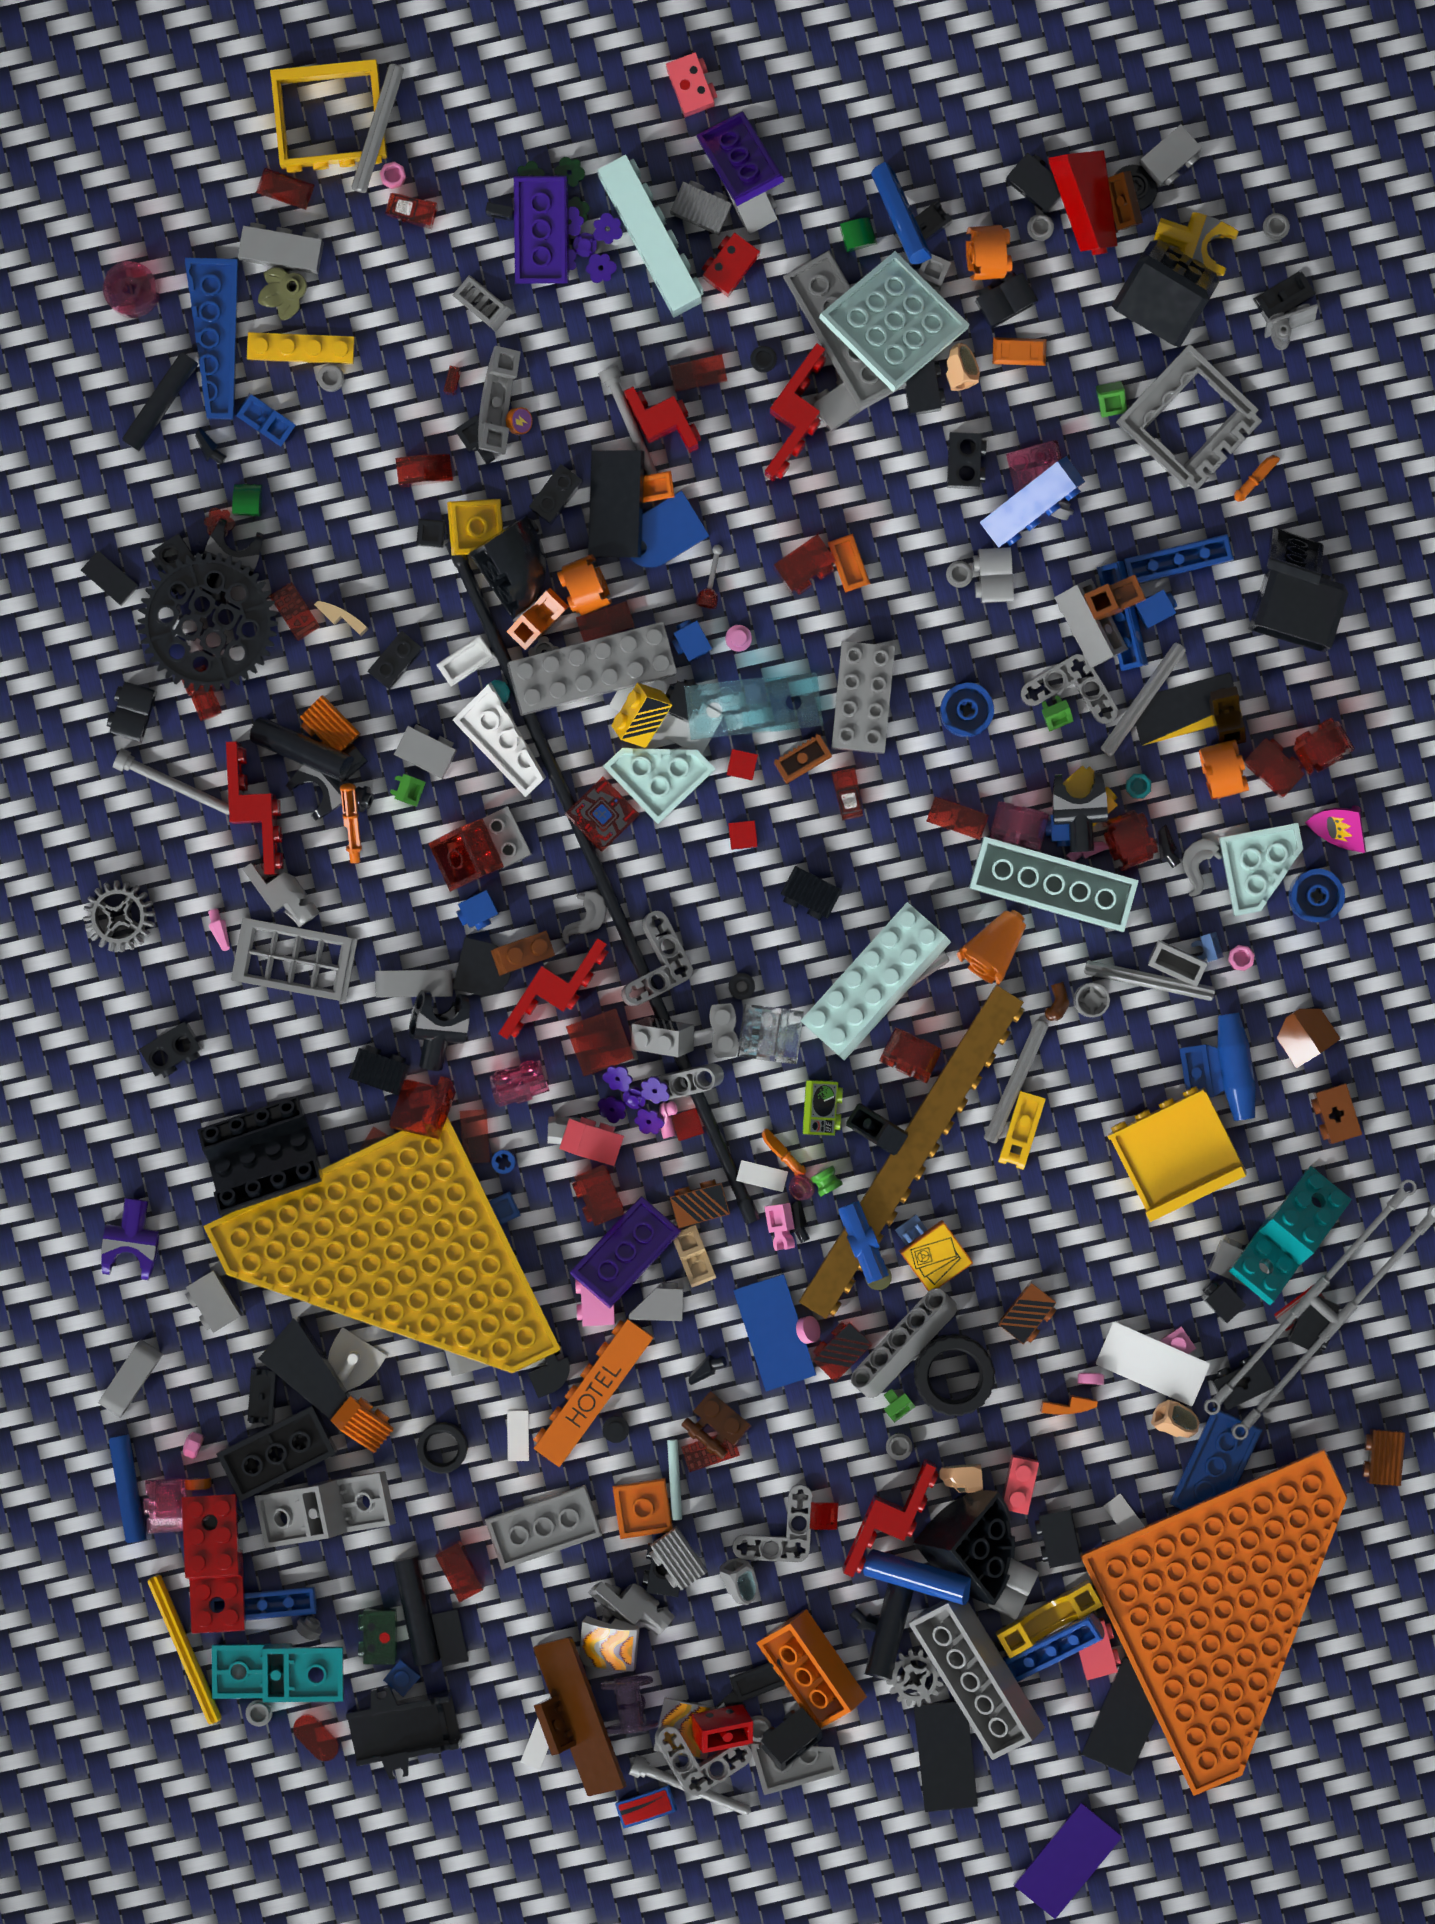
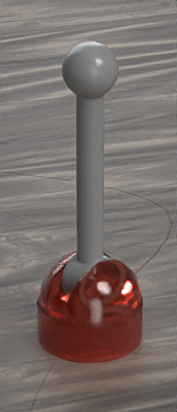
M719 544L714 545L712 548L714 557L708 586L700 591L697 596L696 605L700 607L717 608L718 596L712 588L719 555L723 552V547Z

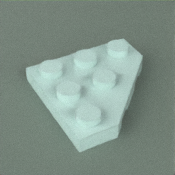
M622 748L603 766L657 824L668 816L716 770L698 750Z
M1298 823L1219 838L1233 915L1249 914L1263 909L1272 893L1303 850Z

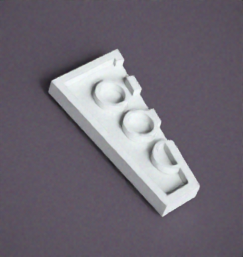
M489 683L453 721L526 797L546 776L492 683Z

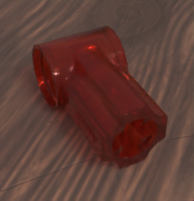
M204 664L199 667H196L195 669L197 671L204 672L207 669V667ZM191 683L185 690L188 696L192 698L200 721L222 714L221 707L212 688L214 685L210 686L209 692H205L204 685H201L198 691H194V683Z

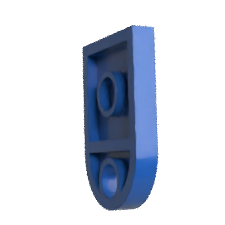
M682 491L675 494L674 498H669L642 514V541L646 544L647 550L641 555V558H630L635 564L644 568L660 567L710 537Z

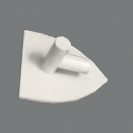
M342 1327L330 1348L328 1361L348 1391L370 1379L380 1368L387 1355Z

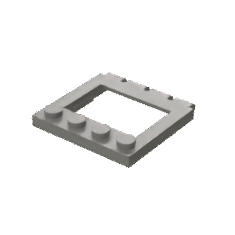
M1189 344L1122 414L1116 423L1184 488L1189 485L1197 491L1209 478L1203 469L1206 468L1213 474L1227 459L1221 450L1224 448L1229 454H1232L1246 439L1239 432L1240 429L1250 435L1262 420L1256 415L1258 409ZM1199 373L1222 398L1231 403L1237 410L1182 466L1174 458L1175 455L1157 438L1154 439L1145 429Z

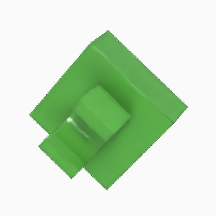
M1055 696L1057 704L1050 707L1047 706L1046 701L1042 702V714L1049 732L1074 722L1067 701H1062L1059 696Z
M406 774L396 776L395 780L400 781L397 791L392 789L390 791L395 796L394 799L417 807L426 782Z
M893 1389L884 1394V1397L890 1403L884 1410L894 1423L916 1407L905 1393L898 1397Z

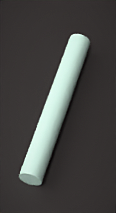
M678 1439L667 1440L672 1520H682Z

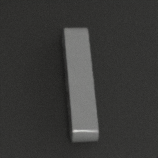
M940 1288L930 1290L854 1370L851 1376L853 1386L868 1398H874L881 1394L955 1315L957 1311L956 1302Z

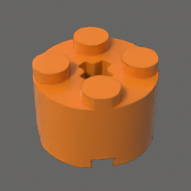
M1002 225L968 227L966 234H971V241H966V261L968 271L974 272L970 279L974 281L1005 278L1007 272L1012 271V257L1007 255V245L1010 244L1009 229H1003Z
M592 554L562 566V571L557 572L562 587L566 586L570 596L567 597V601L572 612L576 611L581 616L612 604V600L606 598V596L610 595V591L600 567L594 568L592 562L596 561Z
M1236 740L1218 743L1199 750L1203 774H1205L1206 785L1212 800L1249 791L1246 776H1242L1245 765L1242 755H1239Z

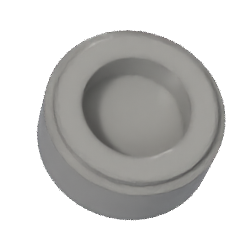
M328 364L319 370L317 380L323 390L335 392L342 387L344 374L338 366Z

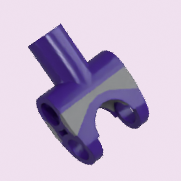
M125 1198L121 1226L105 1225L101 1249L102 1274L110 1275L112 1265L115 1263L118 1255L122 1252H129L134 1254L140 1262V1268H142L141 1280L149 1281L157 1257L159 1231L145 1229L148 1201Z

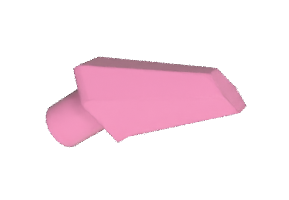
M1103 841L1094 842V851L1070 852L1066 857L1069 861L1075 862L1081 857L1086 859L1089 856L1109 849V847Z
M212 909L208 911L211 920L209 928L221 949L227 951L230 949L226 922L221 920L218 909Z

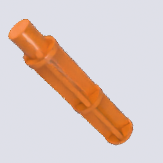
M345 783L340 786L344 826L348 829L349 845L346 846V851L349 852L350 863H359L362 845L360 841L359 815L357 812L356 786L352 783Z

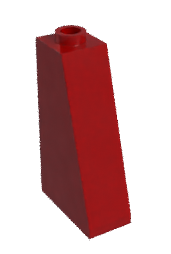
M1104 150L1072 153L1048 158L1080 252L1091 250L1092 255L1108 253L1107 248L1118 246Z

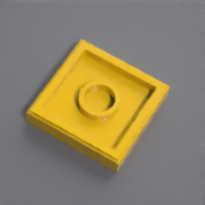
M501 499L447 502L452 556L470 555L469 552L503 530Z

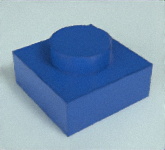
M400 1659L383 1681L404 1697L421 1675Z

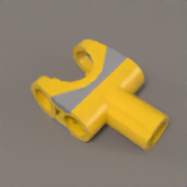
M1192 212L1188 226L1160 218L1153 240L1160 239L1169 245L1177 247L1188 257L1202 262L1208 269L1217 273V276H1224L1226 268L1216 264V261L1211 259L1208 255L1207 245L1208 242L1215 238L1227 237L1237 239L1239 231L1216 218Z

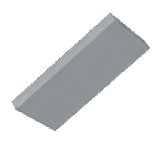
M586 1484L485 1518L502 1570L603 1535Z

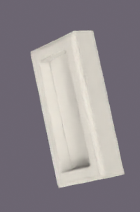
M479 635L438 663L437 667L449 685L453 687L494 659L495 656Z

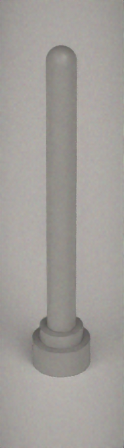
M616 365L598 373L602 384L605 383L606 387H610L636 450L644 451V469L646 474L657 473L619 384L621 382V373L618 366Z
M123 748L120 749L113 768L122 772L123 770H132L229 815L228 803L134 760L135 757L131 756V752Z
M635 1755L629 1769V1775L639 1778V1776L644 1778L646 1775L684 1791L676 1776L650 1766L646 1758ZM691 1782L689 1787L697 1789L698 1785ZM707 1790L703 1794L698 1795L700 1798L743 1815H748L751 1812L749 1805L712 1790Z

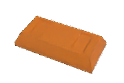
M993 337L992 364L1046 366L1047 339Z
M671 471L644 475L643 503L675 497Z
M853 534L828 542L845 593L870 584Z

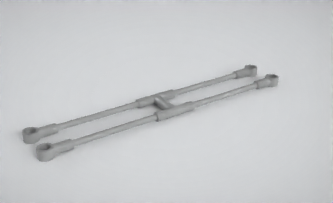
M1406 1179L1400 1183L1399 1190L1387 1202V1207L1324 1277L1321 1276L1314 1286L1302 1297L1298 1304L1290 1311L1291 1314L1252 1358L1213 1398L1205 1401L1204 1410L1210 1415L1217 1414L1220 1411V1405L1233 1392L1235 1385L1296 1317L1299 1318L1310 1305L1330 1322L1318 1336L1319 1339L1256 1409H1253L1241 1423H1237L1232 1427L1231 1432L1236 1439L1243 1440L1248 1436V1430L1261 1417V1412L1324 1342L1327 1343L1334 1333L1346 1322L1350 1315L1358 1308L1357 1305L1413 1242L1420 1235H1423L1435 1222V1217L1431 1214L1432 1209L1435 1208V1204L1428 1208L1427 1215L1415 1227L1413 1234L1352 1302L1349 1301L1338 1314L1318 1297L1330 1283L1329 1280L1392 1210H1395L1407 1196L1413 1195L1416 1192L1417 1186L1414 1181ZM1410 1182L1413 1188L1407 1193L1404 1191V1185ZM1215 1402L1217 1405L1216 1410L1209 1411L1207 1408L1208 1404ZM1238 1427H1243L1245 1430L1242 1436L1235 1434V1430Z

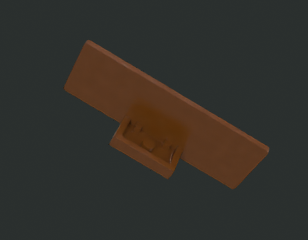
M569 1636L534 1646L536 1658L551 1696L534 1705V1709L551 1755L560 1754L568 1749L571 1750L587 1796L625 1788L627 1785L573 1638Z

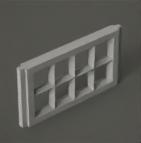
M242 918L231 980L346 1002L358 939ZM256 930L273 933L269 952L252 949ZM279 934L295 937L292 956L275 953ZM302 938L318 941L315 961L298 958ZM324 942L341 945L338 965L321 962ZM251 954L268 957L264 977L248 974ZM274 959L291 962L287 981L270 978ZM297 963L314 966L310 986L293 983ZM320 967L336 970L333 990L316 987Z

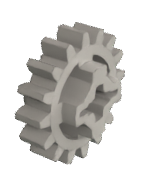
M909 1648L908 1655L906 1656L900 1651L898 1653L900 1660L895 1662L891 1681L886 1680L887 1684L894 1686L889 1690L890 1694L898 1693V1702L904 1698L907 1699L906 1703L909 1707L912 1701H916L918 1707H921V1700L923 1699L931 1703L930 1695H939L936 1686H943V1682L938 1680L940 1674L929 1656H923V1649L920 1648L917 1654H913V1650ZM911 1660H919L926 1664L922 1666L913 1665ZM902 1666L904 1669L903 1678L899 1679V1681L897 1682V1673L900 1667ZM913 1671L915 1674L921 1673L919 1676L920 1682L915 1683L914 1680L909 1682L910 1673ZM932 1673V1683L927 1689L925 1685L926 1678ZM907 1689L917 1690L919 1694L912 1695L904 1691H906Z

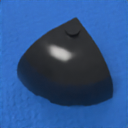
M527 515L469 552L512 620L525 612L535 602L542 590L546 575L544 549L537 534L539 528Z
M976 1491L955 1500L941 1510L913 1542L931 1566L970 1577L969 1596L983 1603L995 1605L1010 1578V1575L1007 1573L1011 1558L1014 1559L1015 1536L1011 1534L1009 1521L1012 1518L1009 1509L998 1491Z

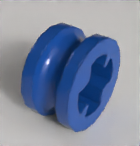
M500 1150L494 1154L491 1163L496 1172L506 1174L513 1170L516 1160L512 1152ZM502 1154L508 1155V1161L511 1162L510 1167L505 1166V1169H500V1163L496 1162L497 1157L500 1156L502 1158Z

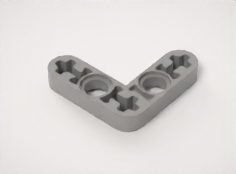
M1080 654L1071 656L1031 680L1022 687L1020 692L1021 700L1026 705L1036 706L1074 683L1097 722L1109 724L1118 715L1116 704L1096 671L1090 667L1084 656ZM1075 659L1078 662L1083 661L1085 663V666L1082 668L1085 675L1089 672L1093 675V677L1085 679L1081 684L1077 681V679L1082 678L1080 673L1071 670L1074 665L1072 661ZM1052 673H1058L1063 678V683L1058 688H1053L1048 684V677ZM1042 679L1044 687L1050 694L1045 695L1043 690L1038 693L1037 701H1034L1032 698L1027 699L1025 696L1028 693L1027 688L1037 689L1041 686L1038 681ZM1088 682H1095L1099 686L1097 696L1089 697L1085 694L1084 687ZM1103 694L1107 700L1101 702L1106 708L1111 707L1113 710L1110 713L1111 718L1108 720L1105 716L1102 718L1099 716L1098 713L1101 712V708L1098 704L1095 707L1091 704V702L1098 700Z
M653 911L647 914L642 920V927L662 967L624 986L621 996L624 1003L628 1006H638L687 981L692 976V965L668 918L661 911ZM652 917L654 920H660L661 924L658 925V929L650 926V923L653 921ZM666 931L667 935L660 937L658 940L655 936ZM669 940L674 946L672 954H665L662 951V941ZM676 955L679 956V958L675 960V962H668L669 959H672ZM677 966H683L685 968V971L682 973V976L680 974L676 975L674 973V970L677 969ZM654 975H658L663 979L664 984L660 990L653 988L651 985V978ZM645 986L647 991L639 994L637 999L635 997L630 998L629 993L632 992V989L637 990Z
M797 1484L789 1491L786 1536L739 1535L734 1540L732 1546L735 1556L744 1560L804 1561L810 1551L812 1492L809 1487ZM799 1489H802L803 1493L808 1495V1499H803L802 1509L808 1508V1513L803 1511L791 1512L792 1507L797 1508V1499L792 1496L797 1494ZM795 1516H803L806 1519L807 1525L803 1530L798 1531L791 1526V1521ZM742 1540H747L748 1545H756L755 1540H761L759 1545L760 1555H754L756 1549H748L747 1554H741V1549H737V1545L742 1544ZM768 1541L776 1542L779 1546L777 1554L773 1556L765 1554L763 1551L764 1544ZM782 1541H787L786 1547H795V1543L798 1542L802 1548H805V1552H801L800 1557H795L794 1552L786 1551L787 1557H781L783 1552Z
M664 1725L655 1734L656 1744L685 1792L693 1796L701 1795L746 1766L752 1758L749 1746L743 1745L720 1750L698 1764L676 1728ZM664 1733L674 1734L671 1737V1741L676 1747L679 1745L681 1747L673 1750L669 1743L662 1742L665 1739ZM736 1748L744 1750V1752L741 1754L742 1759L739 1760L737 1758H733L729 1761L732 1764V1766L729 1767L728 1762L723 1758V1756L726 1755V1757L730 1759L736 1755ZM685 1753L688 1757V1762L684 1767L678 1768L675 1765V1758L678 1754ZM720 1761L723 1765V1771L720 1775L713 1776L710 1772V1766L713 1762ZM701 1770H704L705 1775L710 1779V1781L707 1782V1780L703 1778L697 1782V1789L689 1787V1785L691 1784L690 1779L692 1777L700 1779L704 1776L701 1773Z

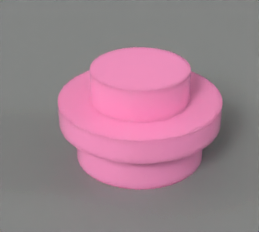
M743 625L732 626L726 633V644L731 650L736 652L746 650L752 642L750 630Z

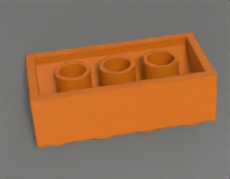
M807 1609L790 1618L756 1643L770 1664H773L774 1670L779 1677L781 1676L785 1686L796 1702L807 1712L820 1729L848 1714L867 1698ZM778 1659L780 1660V1663L782 1665L781 1668L777 1664Z

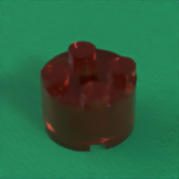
M1329 718L1318 725V731L1313 734L1307 731L1298 736L1294 742L1293 750L1309 776L1313 775L1314 768L1317 772H1320L1343 759L1342 754L1346 750L1349 753L1355 750L1340 722H1335L1333 718Z
M1131 810L1109 819L1108 822H1102V827L1107 826L1108 829L1103 834L1109 847V852L1114 861L1120 860L1122 863L1118 867L1121 871L1152 860L1153 854L1158 852L1154 838H1149L1147 833L1148 822L1144 813L1137 814L1136 811Z
M895 1027L879 1062L892 1068L896 1064L895 1068L897 1071L911 1077L913 1072V1078L927 1084L942 1049Z

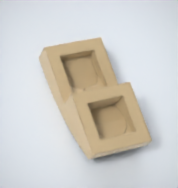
M317 601L314 604L334 625L343 618L360 636L368 630L360 620L335 605Z
M696 1225L681 1230V1233L675 1238L674 1244L691 1287L693 1288L716 1279Z

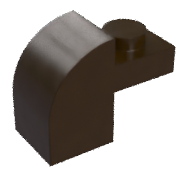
M1237 687L1220 688L1210 692L1211 699H1209L1218 742L1236 740L1237 744L1245 743V725L1240 712Z

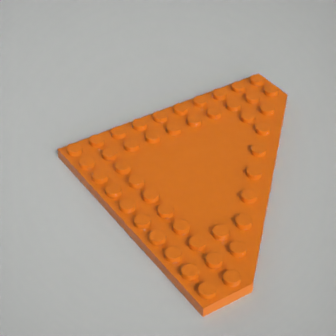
M1325 1448L1089 1550L1080 1556L1193 1796L1243 1775L1347 1500L1345 1490Z

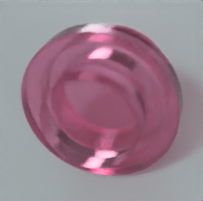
M798 1174L791 1179L789 1192L797 1200H807L814 1194V1185L808 1177Z

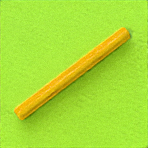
M161 1575L153 1576L148 1579V1585L207 1723L214 1724L220 1721L222 1716L215 1700L212 1699L210 1688Z

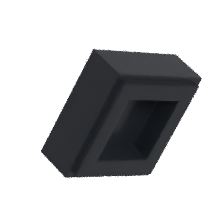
M487 202L485 212L488 217L507 221L513 220V207Z
M419 519L416 545L443 548L446 522Z

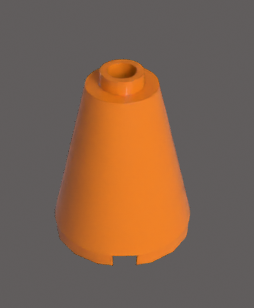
M1015 910L1011 912L1004 911L961 947L957 957L961 962L966 959L970 963L968 969L981 979L991 984L996 980V984L1000 985L1026 928V924L1023 922L1025 918Z

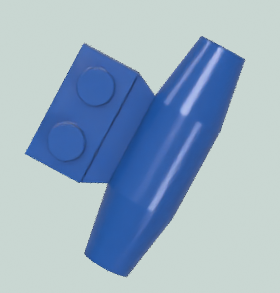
M1238 1012L1218 1015L1217 1048L1207 1044L1179 1048L1185 1088L1188 1090L1197 1086L1199 1090L1205 1087L1210 1098L1215 1097L1224 1090L1234 1121L1255 1118L1256 1084L1249 1041L1240 1014Z

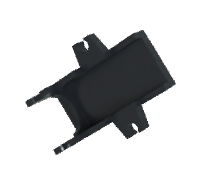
M390 1686L384 1687L386 1691V1697L379 1698L377 1696V1689H372L370 1707L346 1712V1719H348L356 1756V1766L382 1761L390 1780L396 1778L393 1770L397 1767L403 1770V1777L409 1775V1758L430 1753L437 1754L445 1750H456L460 1748L462 1743L451 1689L398 1701Z

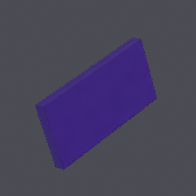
M743 111L696 135L698 142L737 206L785 182Z
M514 176L515 284L569 283L568 176Z
M641 1196L570 1271V1274L610 1309L681 1233V1230Z
M1080 1802L1013 1885L1051 1917L1056 1919L1121 1840L1122 1835Z

